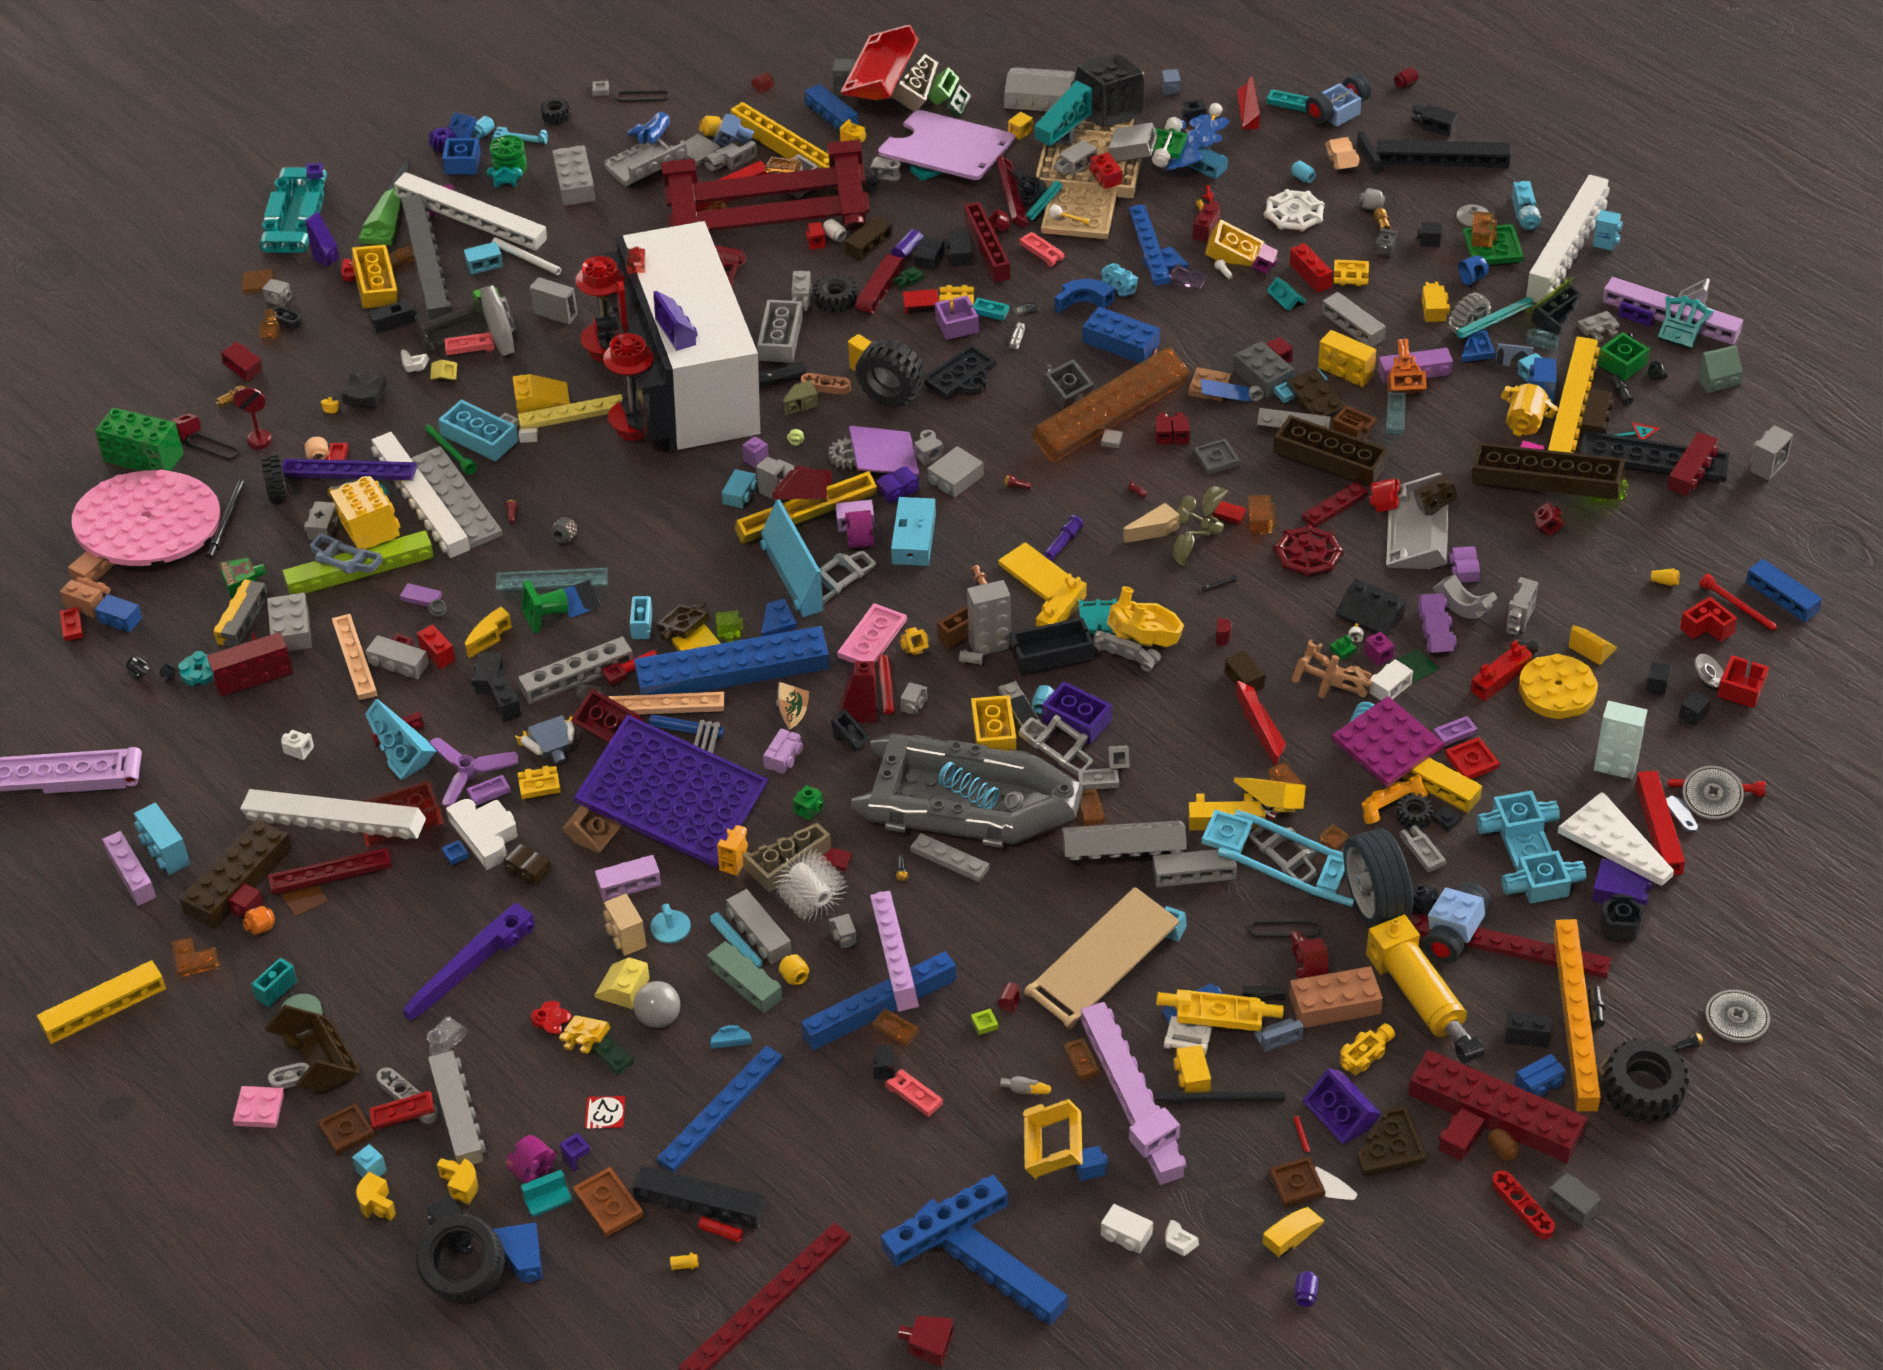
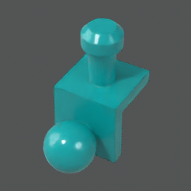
M504 166L498 171L494 167H490L487 170V175L493 177L495 188L504 183L516 187L517 180L523 176V171L518 167L510 170Z

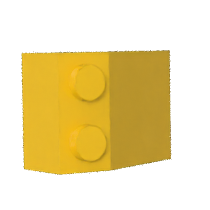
M1220 219L1211 231L1205 255L1215 260L1223 259L1225 263L1252 266L1255 256L1264 242Z
M532 374L512 376L518 414L570 404L567 382Z
M1234 778L1236 784L1265 806L1274 807L1273 811L1295 812L1296 809H1303L1306 785L1255 778Z

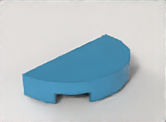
M728 1025L721 1027L711 1037L710 1049L752 1044L750 1033L740 1029V1026Z

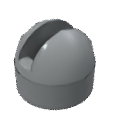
M1254 385L1249 389V396L1251 400L1259 401L1263 398L1264 392L1259 386Z

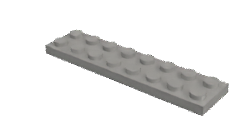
M441 446L411 458L413 462H416L419 471L467 535L470 549L503 536L502 529Z

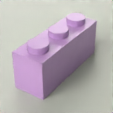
M653 855L595 871L597 886L603 901L616 898L625 893L628 895L661 885L660 872Z

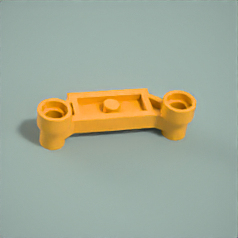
M1415 775L1409 779L1410 781L1394 782L1383 790L1373 792L1372 796L1366 798V801L1361 803L1365 823L1372 824L1379 821L1378 809L1406 794L1415 793V796H1418L1419 793L1422 794V798L1427 796L1428 791L1426 785H1423L1421 776Z

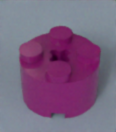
M863 510L845 513L848 548L874 546L871 511Z
M528 1135L517 1142L515 1145L517 1149L513 1154L510 1152L506 1159V1168L525 1184L553 1173L554 1168L552 1166L555 1162L556 1153L539 1138Z

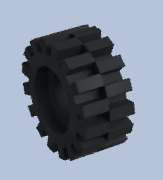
M552 97V99L548 98L547 101L544 100L541 103V116L545 123H553V125L558 123L559 125L561 122L565 123L566 120H569V103L564 98L558 97L555 99V97Z
M1411 793L1410 797L1408 794L1405 795V798L1401 797L1397 803L1396 812L1397 821H1400L1399 824L1401 826L1405 824L1406 829L1414 825L1422 830V826L1427 828L1431 824L1433 816L1432 801H1427L1428 797L1424 796L1422 798V794L1419 793L1418 796H1415V793ZM1415 809L1421 811L1422 813L1412 814L1408 812V810Z

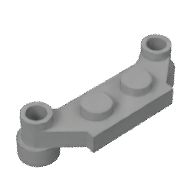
M1097 631L1093 637L1094 653L1098 654L1101 650H1106L1112 654L1141 663V668L1146 672H1150L1161 659L1158 651L1154 649L1145 651L1142 645L1127 639L1118 638L1110 633L1106 634L1103 631Z

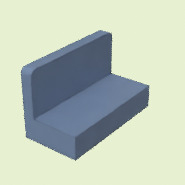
M1290 1018L1261 1028V1031H1254V1036L1263 1051L1267 1052L1301 1040L1303 1038V1025L1300 1020L1294 1022Z

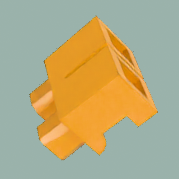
M736 825L733 830L727 829V840L720 839L718 842L717 850L720 871L738 876L744 865L742 854L747 853L748 842L746 841L747 828Z

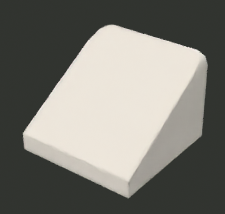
M538 428L520 429V443L538 442Z

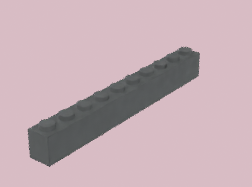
M421 194L401 197L429 322L449 319V311H452L451 303L447 301L449 300L448 291L444 290L446 288L445 279H441L443 277L442 267H438L441 266L439 256H436L438 254L437 245H433L435 243L434 233H430L433 230L431 222L428 223L430 221L429 212H425L427 210L426 200H422Z

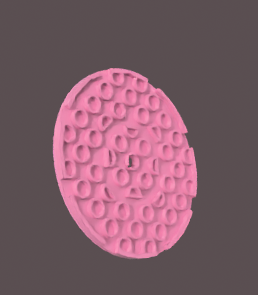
M162 469L138 471L116 475L114 478L100 482L89 490L74 508L72 528L78 544L89 554L97 558L109 559L110 563L128 566L151 565V562L164 560V563L177 560L201 548L204 545L203 542L209 537L212 538L217 531L221 512L215 493L196 478Z

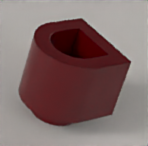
M999 209L989 218L992 228L999 232H1005L1010 227L1008 214Z

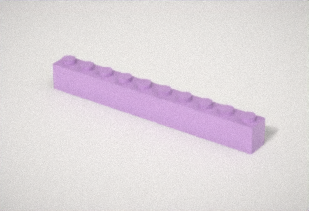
M1105 1002L1082 1008L1081 1023L1130 1125L1132 1126L1133 1123L1147 1118L1154 1111H1159L1160 1107L1158 1105L1155 1106L1153 1102L1154 1097L1151 1089H1147L1145 1086L1146 1081L1143 1073H1139L1137 1069L1138 1065L1135 1057H1131L1129 1053L1128 1042L1126 1040L1123 1041L1121 1037L1122 1031L1120 1026L1114 1022L1112 1010L1107 1008ZM1176 1140L1146 1157L1159 1185L1184 1177V1168L1187 1167L1184 1156H1180L1178 1153Z

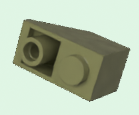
M811 380L795 384L783 399L785 415L819 407L818 393Z

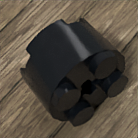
M1615 894L1611 899L1605 901L1600 919V927L1604 937L1608 940L1634 941L1637 939L1644 915L1643 905L1641 903L1639 905L1638 902L1633 900V896L1626 894Z

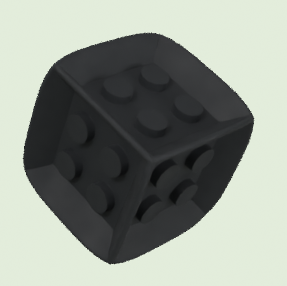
M1107 54L1085 61L1077 67L1075 81L1092 88L1091 115L1087 117L1089 120L1099 126L1108 127L1134 119L1142 113L1144 104V76L1140 68L1127 58L1119 54Z

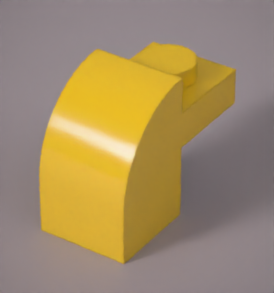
M441 1158L437 1168L439 1176L450 1181L447 1185L449 1194L455 1200L470 1204L478 1190V1180L473 1164L467 1159H464L459 1165L455 1161Z
M368 1172L357 1186L356 1195L361 1212L367 1218L374 1212L378 1217H385L391 1221L395 1217L396 1211L393 1202L385 1198L389 1194L387 1182L371 1172Z

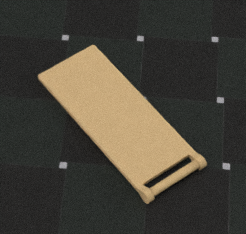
M1134 887L1035 982L1029 984L1025 988L1024 994L1034 998L1063 1021L1065 1027L1072 1029L1081 1018V1009L1095 1005L1179 924V920ZM1038 988H1043L1074 1014L1068 1016L1037 991Z

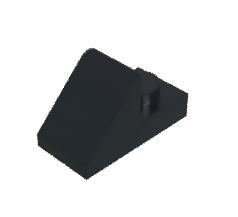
M845 708L831 720L834 739L837 740L843 737L854 751L870 738Z

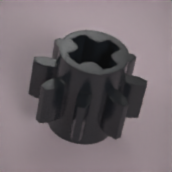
M141 655L139 657L132 656L125 665L128 671L126 674L133 679L135 677L142 678L149 669L146 663L148 660Z

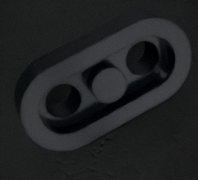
M276 306L271 310L272 319L280 324L291 328H296L302 324L301 314L285 306Z

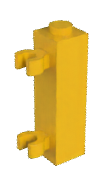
M1069 573L1065 578V584L1051 601H1046L1043 604L1041 613L1036 617V627L1067 621L1079 606V600L1083 601L1085 599L1087 583L1082 582L1080 577L1076 579L1071 577L1072 575Z
M1244 793V801L1205 802L1204 794H1196V802H1189V830H1206L1214 810L1235 815L1236 810H1240L1263 819L1266 818L1265 809H1261V802L1252 801V795L1249 793ZM1253 823L1251 829H1256L1259 825Z

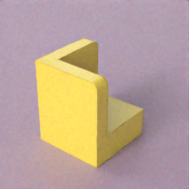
M439 360L431 364V380L440 378L451 381L456 380V362Z

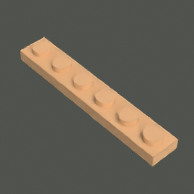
M347 614L332 618L358 700L377 696V691L351 615Z
M724 692L609 696L610 699L638 715L724 711Z

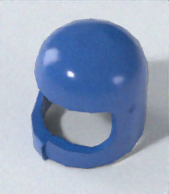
M1479 255L1467 258L1458 264L1460 278L1467 286L1474 284L1476 279L1485 278L1489 271L1487 261Z

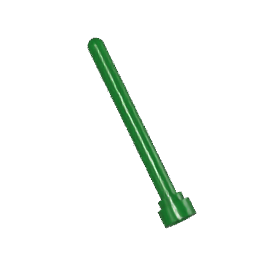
M427 424L425 426V430L461 464V469L464 473L471 475L476 471L477 464L473 460L465 459L431 425Z

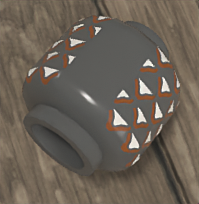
M568 517L560 518L550 529L552 538L560 544L570 542L577 535L578 531L575 522Z

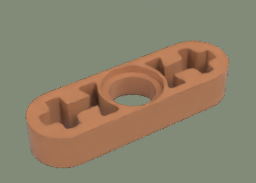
M806 373L801 376V383L811 380L818 392L844 395L851 391V384L848 378ZM825 382L830 383L829 385H822Z

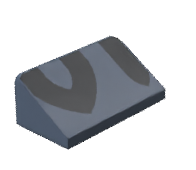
M1498 343L1496 365L1518 367L1519 360L1532 355L1534 347Z

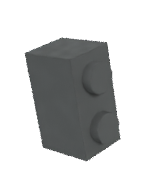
M1567 1172L1550 1187L1548 1201L1583 1227L1599 1212L1602 1198L1595 1191L1583 1185L1578 1178L1573 1177Z

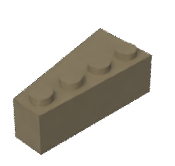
M924 54L896 86L891 97L912 111L918 110L926 101L938 62Z
M818 823L794 832V835L791 837L778 839L777 843L770 846L764 845L759 847L758 851L751 854L749 852L742 854L744 869L770 893L776 886L779 887L778 885H781L782 880L785 881V879L790 878L785 875L789 874V872L784 871H790L791 869L787 867L790 866L792 868L795 865V861L798 864L804 858L805 864L807 859H809L807 855L814 858L812 855L814 853L817 855L815 859H818L820 853L823 855L831 850L830 834Z

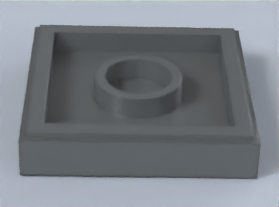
M1226 439L1193 448L1194 456L1207 475L1231 469L1241 464L1240 459Z

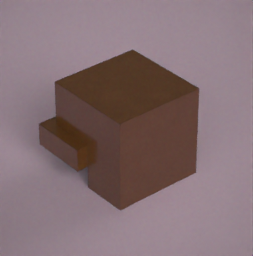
M1345 405L1333 418L1332 429L1366 441L1371 434V429L1376 425L1377 418Z

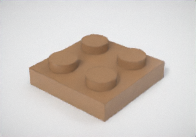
M1197 367L1188 389V395L1222 402L1224 397L1202 394L1201 379L1229 384L1231 374Z

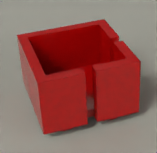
M1732 655L1720 680L1717 697L1755 708L1766 684L1769 666L1752 661L1749 677H1746L1749 660Z

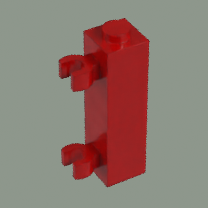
M1515 640L1506 653L1489 666L1486 663L1480 668V673L1472 678L1470 692L1483 701H1487L1521 674L1525 665L1531 661L1532 653L1526 649L1525 645L1521 646L1518 644V640Z

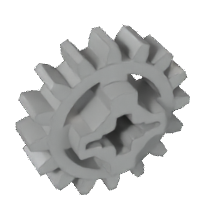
M844 437L843 441L837 439V443L832 442V447H829V460H831V464L836 463L837 468L842 466L843 469L849 467L851 470L852 466L857 467L851 438L847 440Z

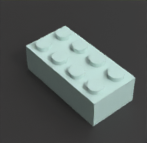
M1612 701L1607 702L1602 720L1594 771L1633 780L1641 748L1647 709Z

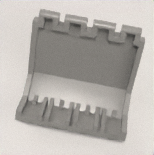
M1011 68L1007 73L1004 108L1049 111L1071 87V83L1075 79V72Z
M658 139L652 145L647 141L646 144H638L630 148V150L617 154V157L613 156L605 160V169L626 187L662 170L661 162L682 160L687 157V146L683 140L674 147L672 145L670 147L667 146L661 139Z

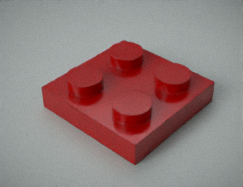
M1480 737L1445 750V756L1457 772L1469 779L1499 769L1500 762Z

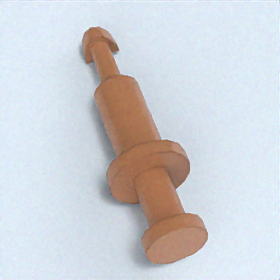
M978 565L973 566L971 571L976 575L974 577L975 582L979 583V585L987 584L985 573H980Z

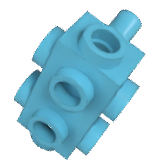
M1111 263L1102 269V281L1114 287L1118 291V295L1127 296L1135 293L1138 277L1133 275L1131 271L1121 268L1120 265Z

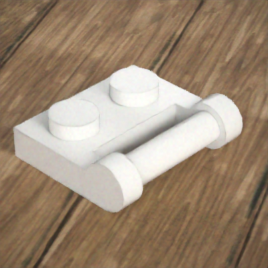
M1171 1016L1164 1048H1185L1202 1045L1204 1056H1206L1213 1026L1178 1023L1177 1017Z

